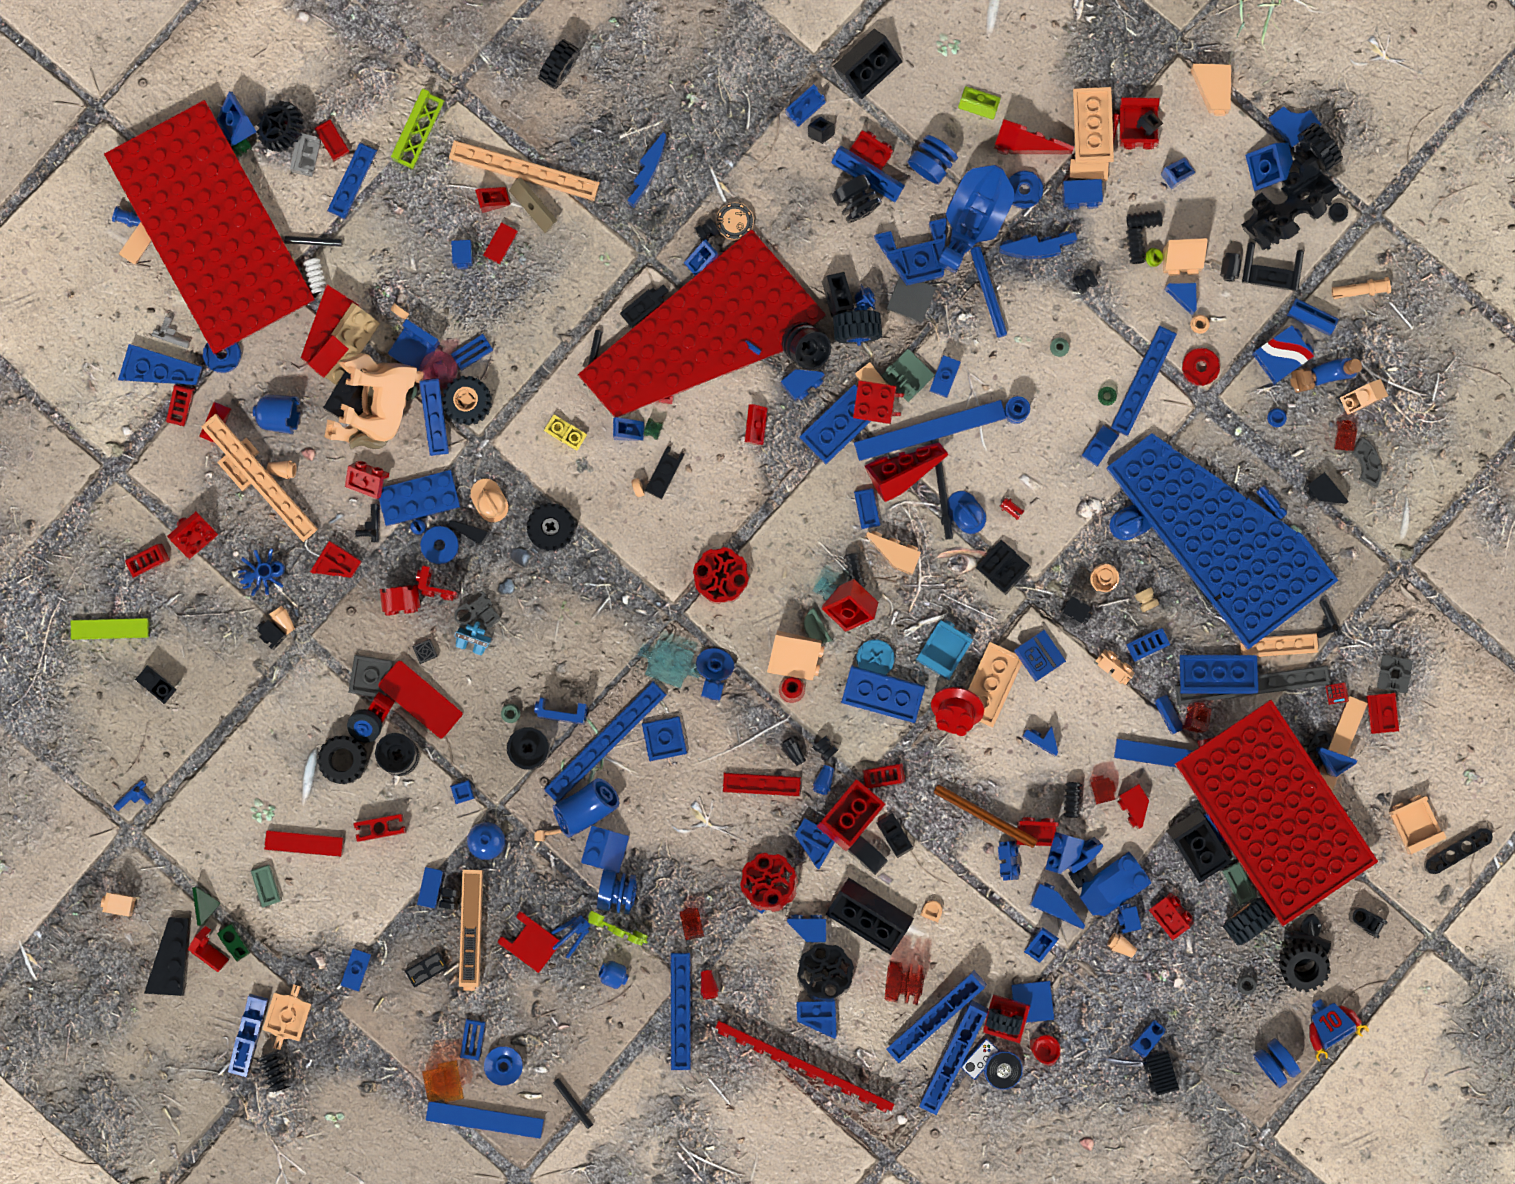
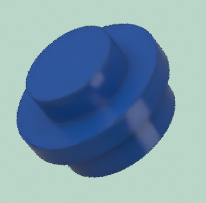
M1275 408L1268 413L1267 420L1272 427L1279 428L1285 424L1287 416L1282 409Z

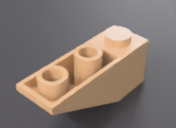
M876 531L867 532V539L894 569L913 575L921 554L917 547L910 544L907 547L900 544L901 541L891 537L887 540L882 538V534Z

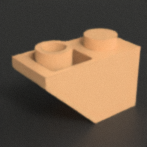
M1378 379L1340 397V400L1347 415L1388 397V394L1381 379Z
M106 893V896H103L101 900L102 912L132 916L136 897L118 893Z

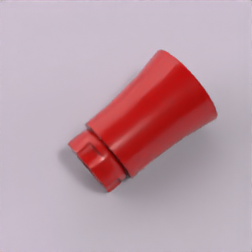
M786 677L779 685V695L788 703L800 701L805 694V685L799 678ZM790 685L796 687L794 692L788 690Z

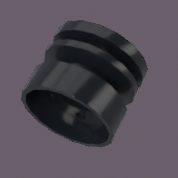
M860 175L848 181L831 194L837 206L847 205L842 211L843 215L849 214L846 217L847 223L867 217L882 203L880 198L874 199L877 196L875 191L866 193L871 187V183L866 175Z
M808 322L792 324L782 336L781 345L783 352L800 367L807 370L821 367L827 362L831 354L829 338Z
M391 733L385 735L377 743L375 749V758L379 766L394 776L408 775L415 770L419 763L420 754L418 747L404 734ZM400 751H401V754L403 755V757H402V759H401V758H398V759H397V758L395 757V754H396V753L399 754Z

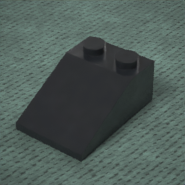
M1199 810L1166 830L1199 883L1232 863L1208 821Z

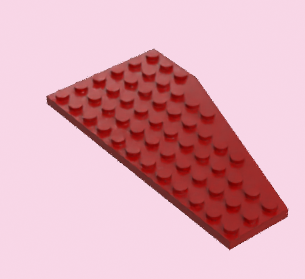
M751 229L578 374V377L613 417L618 418L712 379L747 367L760 360L783 352L781 343L786 329L797 322H808L815 326L826 314ZM748 340L758 347L761 353L757 355L748 348V344L745 341Z

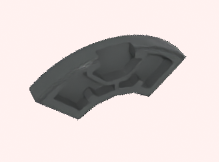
M1361 437L1352 452V455L1358 459L1361 465L1359 480L1377 489L1382 474L1380 459L1374 446L1368 440Z

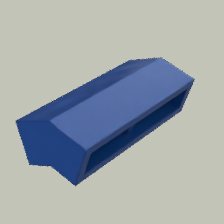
M1297 298L1287 313V316L1328 336L1332 334L1339 320Z

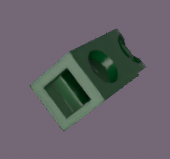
M233 922L217 933L228 952L231 953L237 962L251 953Z

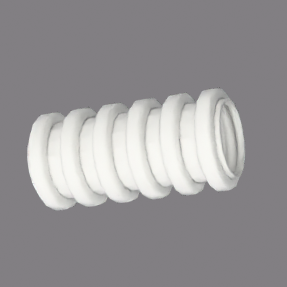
M318 258L308 259L303 263L306 266L305 271L308 272L306 276L309 277L308 283H310L309 287L312 289L311 293L313 295L323 294L326 288V282L323 281L325 278L322 276L323 270H320L322 266L319 264L320 259Z

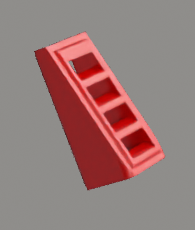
M180 384L174 385L166 419L167 423L185 427L195 388ZM178 391L188 394L187 396L179 395ZM176 399L184 400L186 403L176 402ZM174 407L184 408V412L174 410ZM172 414L180 415L183 417L182 419L172 417Z
M162 543L156 544L125 560L133 578L170 561ZM148 554L151 555V557H152L154 563L151 562V560H150ZM141 557H143V559H144V561H145V563H146V565H147L146 567L144 566V564H143V562H142V560H141ZM135 560L137 561L138 566H139V568H140L139 571L137 570V568H136V566H135V564H134V562H133V561H135Z
M902 763L862 770L865 787L868 789L906 782ZM894 769H897L898 780H895ZM886 770H889L890 781H887ZM878 771H881V783L879 782ZM872 772L874 775L875 784L871 783L870 773Z

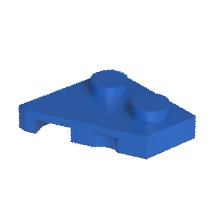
M804 818L794 835L815 867L820 869L835 842L817 828L816 824Z
M835 1001L796 1002L797 1022L836 1039Z

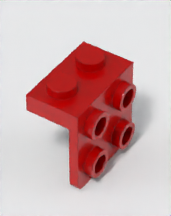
M422 566V569L417 571L416 581L419 583L418 589L422 592L423 596L434 597L436 594L441 595L442 599L453 601L454 598L458 599L459 595L457 592L429 587L433 571L430 567Z
M1023 817L1022 821L1017 822L1018 829L1038 840L1035 846H1052L1056 827L1059 826V823L1054 822L1053 818H1043L1041 822H1038L1033 817ZM1016 840V845H1025L1024 843Z

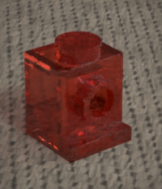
M1194 702L1193 705L1187 707L1185 725H1183L1182 729L1196 733L1208 731L1212 709L1205 707L1203 703Z

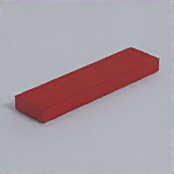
M724 773L723 792L800 797L801 777Z
M266 831L264 850L342 857L344 838Z

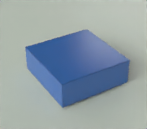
M469 780L450 786L455 804L475 799Z

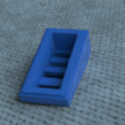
M1163 628L1126 644L1134 662L1170 645ZM1155 635H1159L1163 643L1162 645H1159ZM1150 637L1156 647L1154 649H1152L1150 642L1148 640V638ZM1142 641H1144V643H1145V645H1146V647H1147V649H1148L1147 652H1145V650H1144V648H1143V646H1142V644H1141ZM1137 644L1141 655L1138 656L1133 645Z

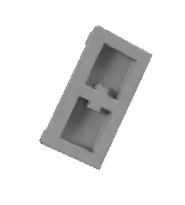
M301 133L303 136H299L298 142L295 144L290 170L292 173L313 177L321 140L317 139L316 136Z

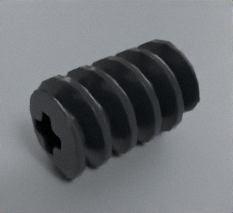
M280 1050L261 1055L257 1059V1062L263 1063L259 1070H266L261 1076L268 1077L264 1082V1085H270L266 1092L274 1093L291 1087L284 1085L289 1081L288 1078H282L286 1074V1071H280L284 1064L277 1063L282 1059L281 1056H275Z

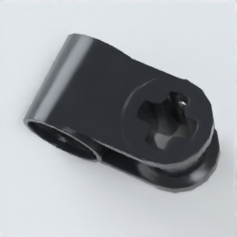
M1353 908L1348 915L1352 924L1377 939L1380 937L1379 933L1383 926L1388 923L1383 918L1364 908ZM1361 911L1363 919L1358 922L1355 919V914Z

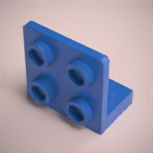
M406 319L402 325L404 327L403 331L388 354L400 363L415 367L417 371L422 372L440 345V342L437 338Z

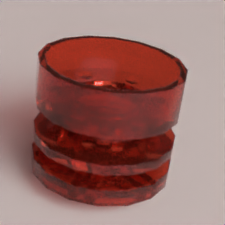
M889 961L884 1001L897 1003L900 994L904 995L905 1004H908L909 996H913L912 1004L918 1005L923 991V965L917 964L916 973H914L912 963L909 964L906 972L903 971L902 962Z

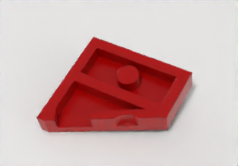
M329 541L310 572L312 574L352 578L363 561L334 542Z

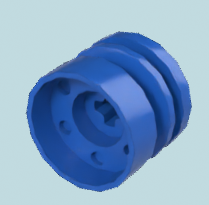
M926 135L923 138L924 142L919 144L922 152L914 151L907 160V163L923 178L939 185L947 174L942 166L951 169V162L955 163L958 156L943 141L931 135Z
M603 870L597 909L610 911L612 904L615 903L617 913H620L621 906L625 905L624 914L629 915L636 897V875L631 874L628 883L626 882V873H623L620 881H616V872Z

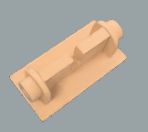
M1104 649L1101 654L1102 656L1096 659L1097 665L1107 673L1113 668L1115 671L1111 676L1120 684L1126 685L1135 674L1132 671L1133 668L1129 664L1118 660V656L1114 652Z

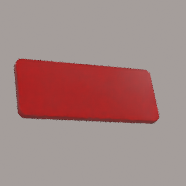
M398 661L379 682L378 686L381 690L440 739L447 735L463 715L456 706L402 661Z

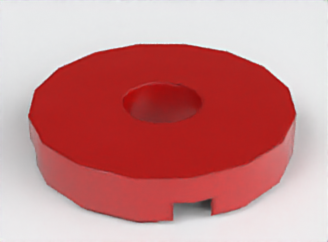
M1207 348L1193 349L1185 356L1182 362L1183 375L1189 383L1195 386L1211 384L1220 372L1219 359L1213 351ZM1198 362H1203L1206 365L1204 372H1199L1196 369Z

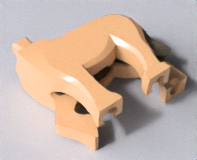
M359 353L352 358L338 361V364L351 374V378L346 379L347 385L363 386V413L358 416L353 408L342 404L341 409L344 410V415L339 417V422L349 424V426L344 428L340 423L327 419L324 437L330 440L349 442L351 450L358 446L380 449L397 434L403 409L406 406V394L414 386V382L419 383L420 380H423L424 372L417 371V368L405 364L384 362L376 364L370 355Z

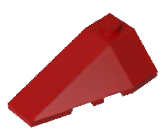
M1003 119L994 149H997V152L1003 155H1008V153L1072 154L1074 146L1054 138L1047 140L1038 131L1030 133L1027 131L1026 126Z

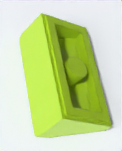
M965 86L958 108L993 120L1001 98Z

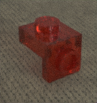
M1350 420L1337 421L1334 449L1354 451L1357 435L1356 424Z
M687 908L679 912L685 940L704 937L699 909Z

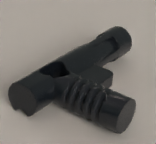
M370 504L371 522H365V530L355 529V536L371 537V543H378V504ZM373 530H376V536H374V535H372V534H370V533H371Z
M1327 600L1320 602V606L1327 619L1322 621L1325 628L1316 632L1318 638L1320 639L1333 632L1335 637L1342 635V631ZM1334 624H1335L1337 630H1333V629H1332V626H1333Z

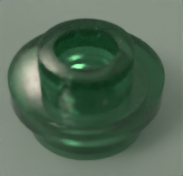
M1103 387L1098 392V401L1102 405L1110 406L1117 399L1116 391L1111 387ZM1105 393L1110 394L1109 400L1104 399Z

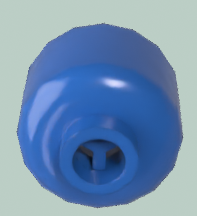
M608 961L602 964L598 977H600L602 984L618 989L621 985L626 984L629 975L626 974L627 970L624 965L615 961Z

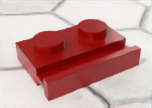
M1395 693L1366 696L1370 734L1399 732Z

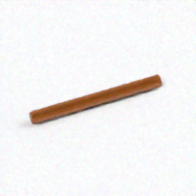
M941 785L935 787L934 794L1031 848L1035 847L1038 841L1036 838Z

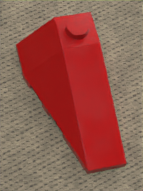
M939 442L917 448L912 453L905 454V451L900 452L897 457L889 459L888 456L881 457L864 467L877 493L884 502H887L903 494L947 457L948 452Z

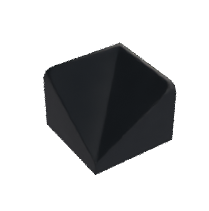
M822 117L808 125V136L821 144L835 134L834 123Z

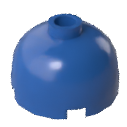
M481 822L470 829L467 836V846L475 857L481 860H491L502 853L505 847V835L498 825L492 822Z

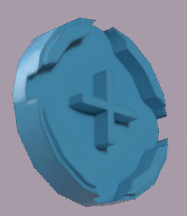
M879 639L865 642L859 648L856 656L859 668L884 675L892 669L895 661L892 648L885 641Z

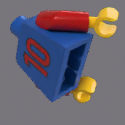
M1321 999L1312 1004L1316 1014L1311 1017L1309 1038L1313 1049L1316 1051L1315 1057L1319 1062L1318 1056L1320 1053H1324L1327 1059L1328 1054L1325 1050L1353 1032L1363 1037L1360 1033L1361 1028L1369 1032V1028L1361 1024L1362 1021L1352 1009L1342 1005L1337 1006L1335 1003L1326 1007Z

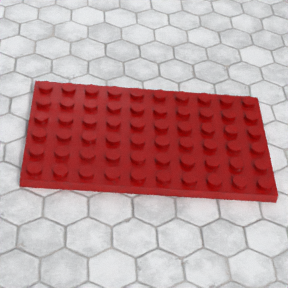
M1272 700L1267 701L1175 763L1182 777L1281 926L1286 925L1378 862Z

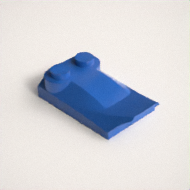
M1127 852L1093 876L1094 880L1085 882L1082 886L1080 899L1092 915L1106 916L1138 892L1145 889L1151 884V881L1133 855Z

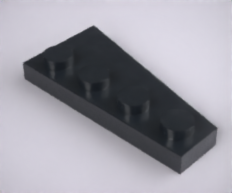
M168 918L144 994L184 996L189 918Z

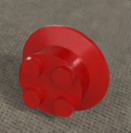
M963 686L944 688L938 691L931 701V709L935 715L937 728L948 733L965 736L973 728V725L980 722L984 716L985 709L981 699L973 692L964 689Z

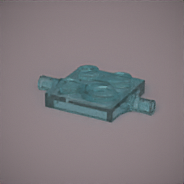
M658 639L652 652L640 648L638 656L648 659L645 675L675 687L681 688L684 679L688 675L698 679L699 675H701L698 670L691 668V661L695 652Z

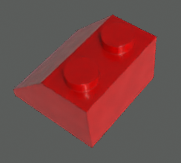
M853 579L840 585L822 605L821 609L847 632L875 619L879 602Z

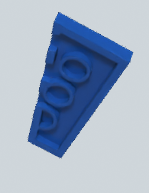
M129 344L118 380L197 385L203 367Z

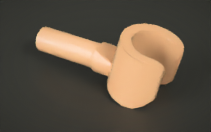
M561 828L549 831L538 830L535 832L534 840L545 841V835L561 833Z

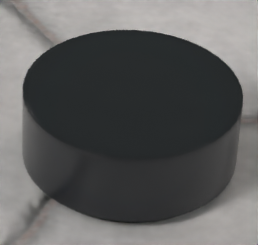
M1335 203L1328 210L1330 220L1335 223L1344 221L1348 215V209L1342 203Z

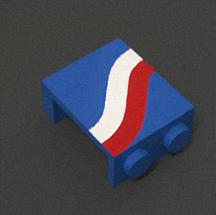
M1292 325L1252 354L1274 385L1314 357L1312 347L1308 343L1305 344L1302 340V333L1298 328L1294 329Z

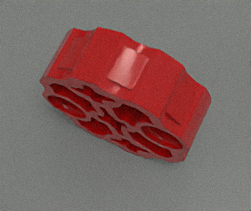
M730 548L709 549L702 554V557L694 565L695 588L700 595L711 603H732L740 597L748 586L747 564L742 556H739ZM728 553L732 559H727L726 562H723V558L720 556ZM715 557L719 562L718 570L715 569L717 564L714 560ZM736 563L735 565L731 566L730 571L727 572L728 565ZM724 566L723 571L726 578H722V580L720 581V585H718L719 580L716 574H720V571ZM699 567H706L708 573L705 576L698 575L697 569ZM736 576H743L745 583L743 585H736L734 579ZM715 579L714 586L707 589L706 587L710 586L712 580ZM724 582H727L725 589L728 591V594L723 590ZM719 590V594L723 596H718L717 599H714L711 593Z
M758 854L751 862H747L742 869L741 890L754 908L760 911L770 910L776 912L782 910L783 906L794 900L797 894L798 876L795 869L782 855ZM763 861H769L767 867H760ZM786 872L790 874L789 883L785 879L787 875ZM769 879L772 880L771 885H767ZM749 882H751V884L753 885L752 893L748 890L750 885ZM772 897H778V901L775 904H770L769 901Z

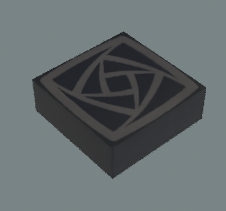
M431 639L412 646L420 665L438 657Z

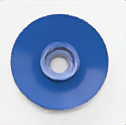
M711 648L702 651L698 655L696 667L703 677L713 681H721L727 679L733 673L734 661L727 652Z
M497 1047L490 1051L485 1058V1074L494 1084L501 1086L510 1085L522 1073V1059L518 1052L510 1047ZM502 1062L507 1063L508 1066L506 1069H502L500 1067V1064Z

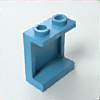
M945 619L944 622L942 620L939 621L916 661L949 680L973 639L970 638L971 634L963 629L961 631L954 628L955 625Z

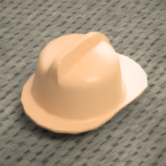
M481 479L473 484L470 496L481 517L488 522L501 521L508 512V503L497 483L491 479Z

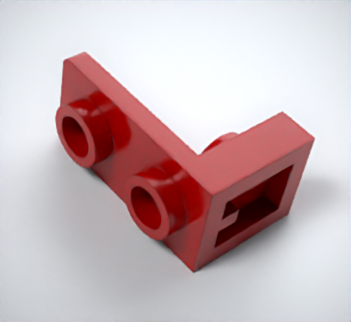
M205 925L194 937L187 950L216 972H219L228 963L229 958L208 943L210 940L208 935L211 929Z

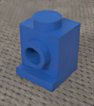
M706 678L701 697L720 701L724 682Z
M1131 903L1119 906L1120 914H1117L1119 925L1124 927V929H1120L1121 933L1142 929L1137 907H1131Z

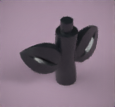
M1310 914L1303 919L1300 926L1301 932L1293 930V932L1285 931L1283 938L1289 939L1293 944L1296 943V939L1304 941V938L1309 939V942L1314 940L1317 945L1320 944L1326 954L1330 951L1331 941L1319 937L1322 924L1315 914ZM1303 959V960H1300V961L1296 964V966H1298V967H1299V966H1304V965L1308 964L1309 962H1311L1312 960H1311V959Z

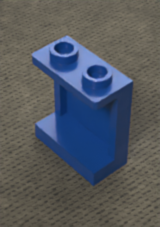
M542 697L535 703L534 712L538 718L585 725L588 709L586 704L578 703L577 714L545 710L546 699Z

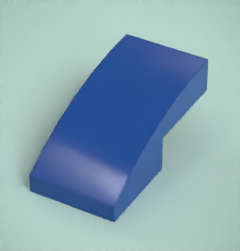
M1095 837L1085 841L1080 859L1067 869L1075 873L1086 866L1101 851L1103 844Z

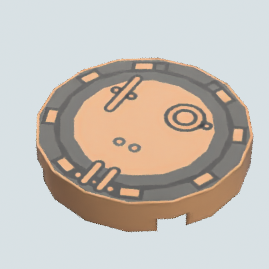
M737 202L728 203L723 206L716 218V225L720 234L726 239L733 241L742 238L753 228L754 224L753 214L750 209L744 204Z

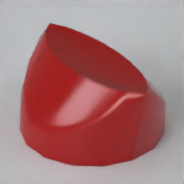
M1048 1035L1030 1039V1048L1034 1057L1044 1065H1055L1061 1052L1058 1041Z

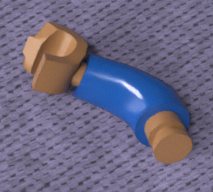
M1340 358L1325 362L1312 369L1308 367L1291 372V386L1294 387L1296 393L1314 389L1315 386L1328 382L1351 379L1356 376L1357 372L1361 371L1362 363L1358 359Z

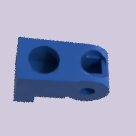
M1154 1019L1137 1039L1131 1043L1130 1047L1140 1056L1146 1057L1158 1043L1166 1029Z

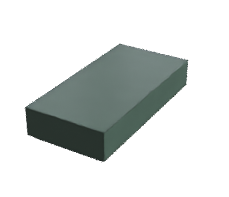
M1239 862L1222 870L1239 905L1257 897Z
M270 865L251 870L262 908L281 902Z

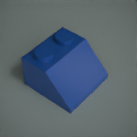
M591 825L581 863L619 873L629 836Z

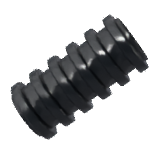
M1160 210L1156 212L1151 211V213L1145 211V214L1139 212V214L1133 213V215L1127 214L1126 216L1128 229L1139 227L1144 229V227L1150 228V226L1154 228L1156 225L1161 227L1163 224Z
M1131 228L1126 231V234H1128L1126 238L1129 240L1127 245L1130 246L1128 251L1130 252L1129 257L1131 260L1129 261L1132 264H1141L1146 261V258H1144L1146 253L1143 251L1145 249V246H1143L1144 240H1142L1144 236L1141 234L1143 229Z
M857 552L845 555V565L848 567L846 571L849 572L847 576L850 577L848 581L855 579L862 587H865L867 583L864 582V571L861 569L863 565L860 564L862 559H859L861 554Z
M1068 782L1065 784L1067 786V789H1065L1067 795H1065L1066 801H1064V804H1066L1064 810L1066 811L1063 813V816L1079 818L1081 817L1079 805H1081L1080 799H1082L1080 793H1082L1081 787H1083V784Z

